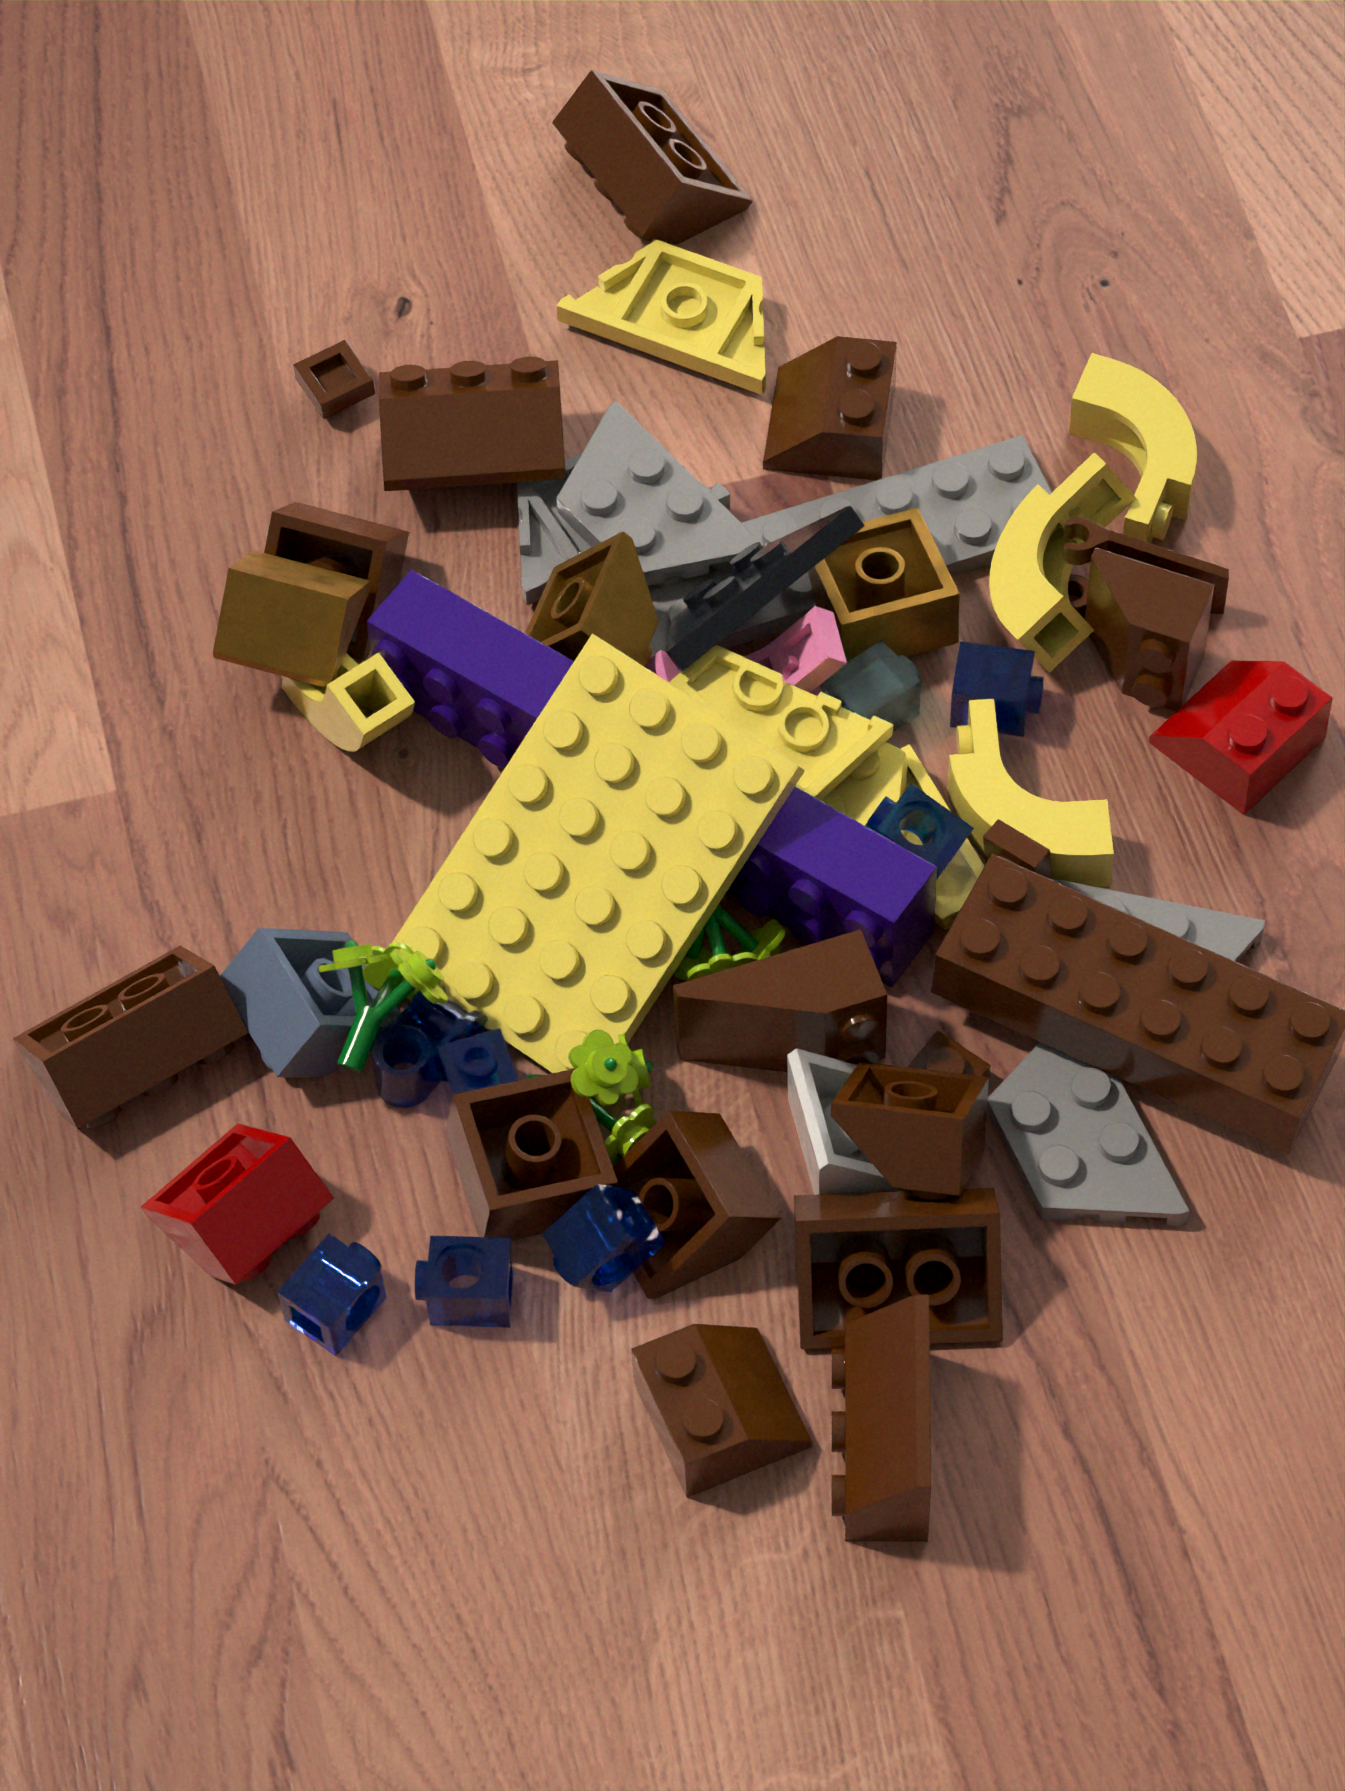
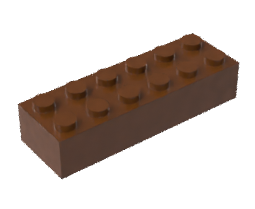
M991 854L935 954L931 993L1286 1154H1290L1342 1051L1345 1041L1344 1009L994 854Z

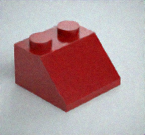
M1231 660L1150 735L1149 743L1233 808L1245 815L1325 739L1333 697L1285 661Z
M237 1123L140 1208L155 1225L206 1273L236 1285L239 1282L251 1280L262 1273L272 1260L270 1255L285 1241L297 1238L312 1229L320 1219L319 1212L334 1197L291 1137Z

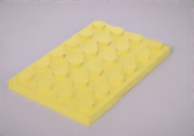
M592 634L393 942L403 943L409 946L414 953L420 951L429 959L436 961L437 967L444 977V980L438 986L447 995L448 1002L550 1072L557 1073L575 1069L569 1062V1052L572 1048L582 1045L584 1037L591 1031L603 1030L607 1032L613 1039L614 1044L620 1043L618 1035L625 1033L627 1043L630 1041L805 770Z

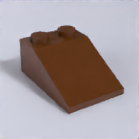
M861 929L673 985L676 1046L681 1060L788 1072L787 1055L796 1048L858 1065L859 1062L875 1063L877 1060L886 1058L887 992Z

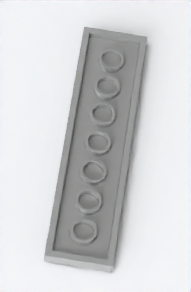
M1021 435L742 522V524L765 546L847 506H851L862 522L918 508L951 577L991 565L996 545L1008 520L1037 484L1049 495L1052 492L1024 436ZM730 561L710 564L709 574L690 578L671 577L663 583L648 586L659 620L649 645L653 649L651 657L660 650H666L671 620L687 607L683 602L684 597L709 579H714L716 584L734 570L729 564ZM808 572L716 645L726 649L791 627L816 606Z

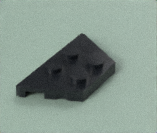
M851 506L844 507L765 546H762L760 542L748 546L730 561L729 564L734 570L716 584L714 579H709L689 592L683 599L687 607L671 620L665 650L678 670L684 671L862 529L865 525Z

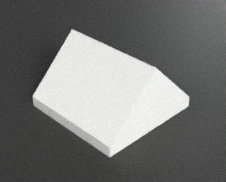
M797 1048L787 1055L788 1101L814 1195L912 1191L909 1189L893 1188L831 1117V1103L857 1065Z

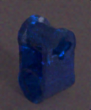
M439 983L438 986H439V987L444 991V993H445V991H446L445 987ZM419 990L408 1006L385 1030L378 1034L373 1042L372 1058L375 1086L378 1095L386 1103L394 1107L408 1108L423 1102L437 1085L478 1047L487 1030L484 1027L488 1021L487 1016L477 1010L469 1012L449 997L444 1005H440L437 1002L434 1004ZM400 1063H411L414 1065L404 1070L392 1068Z

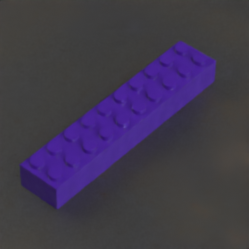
M412 569L367 620L372 656L379 652L415 701L413 711L428 719L431 725L442 735L448 738L459 737L478 748L488 761L502 768L507 766L574 662ZM794 787L732 882L727 893L736 897L738 902L753 915L758 917L769 916L772 919H776L779 923L788 927L792 934L805 945L861 929L882 982L893 987L934 933L937 866L801 789Z

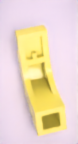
M1092 353L1072 397L1069 434L1110 446L1123 453L1134 463L1141 475V481L1134 495L1136 499L1130 504L1125 516L1123 535L1148 543H1152L1153 538L1163 540L1172 516L1187 521L1191 509L1197 464V444L1193 427L1178 400L1156 379L1129 364Z
M1093 453L1050 495L1038 484L1031 490L1008 520L1000 535L991 562L989 589L991 601L999 620L1049 673L1094 631L1086 620L1073 608L1069 600L1068 582L1074 565L1064 560V545L1070 542L1081 544L1085 541L1079 538L1066 539L1063 536L1064 524L1070 518L1081 517L1105 528L1136 499L1133 493L1096 453Z
M379 652L361 664L356 663L346 653L337 678L329 683L326 688L281 676V688L306 719L329 741L339 748L350 752L359 750L411 716L415 705L413 698Z
M994 699L969 700L968 725H960L956 729L958 754L949 755L947 789L954 816L970 842L985 856L983 836L999 819L1050 849L1052 878L1094 887H1110L1114 850L1107 799L1059 802L1037 797L1022 789L1006 772L1001 760Z

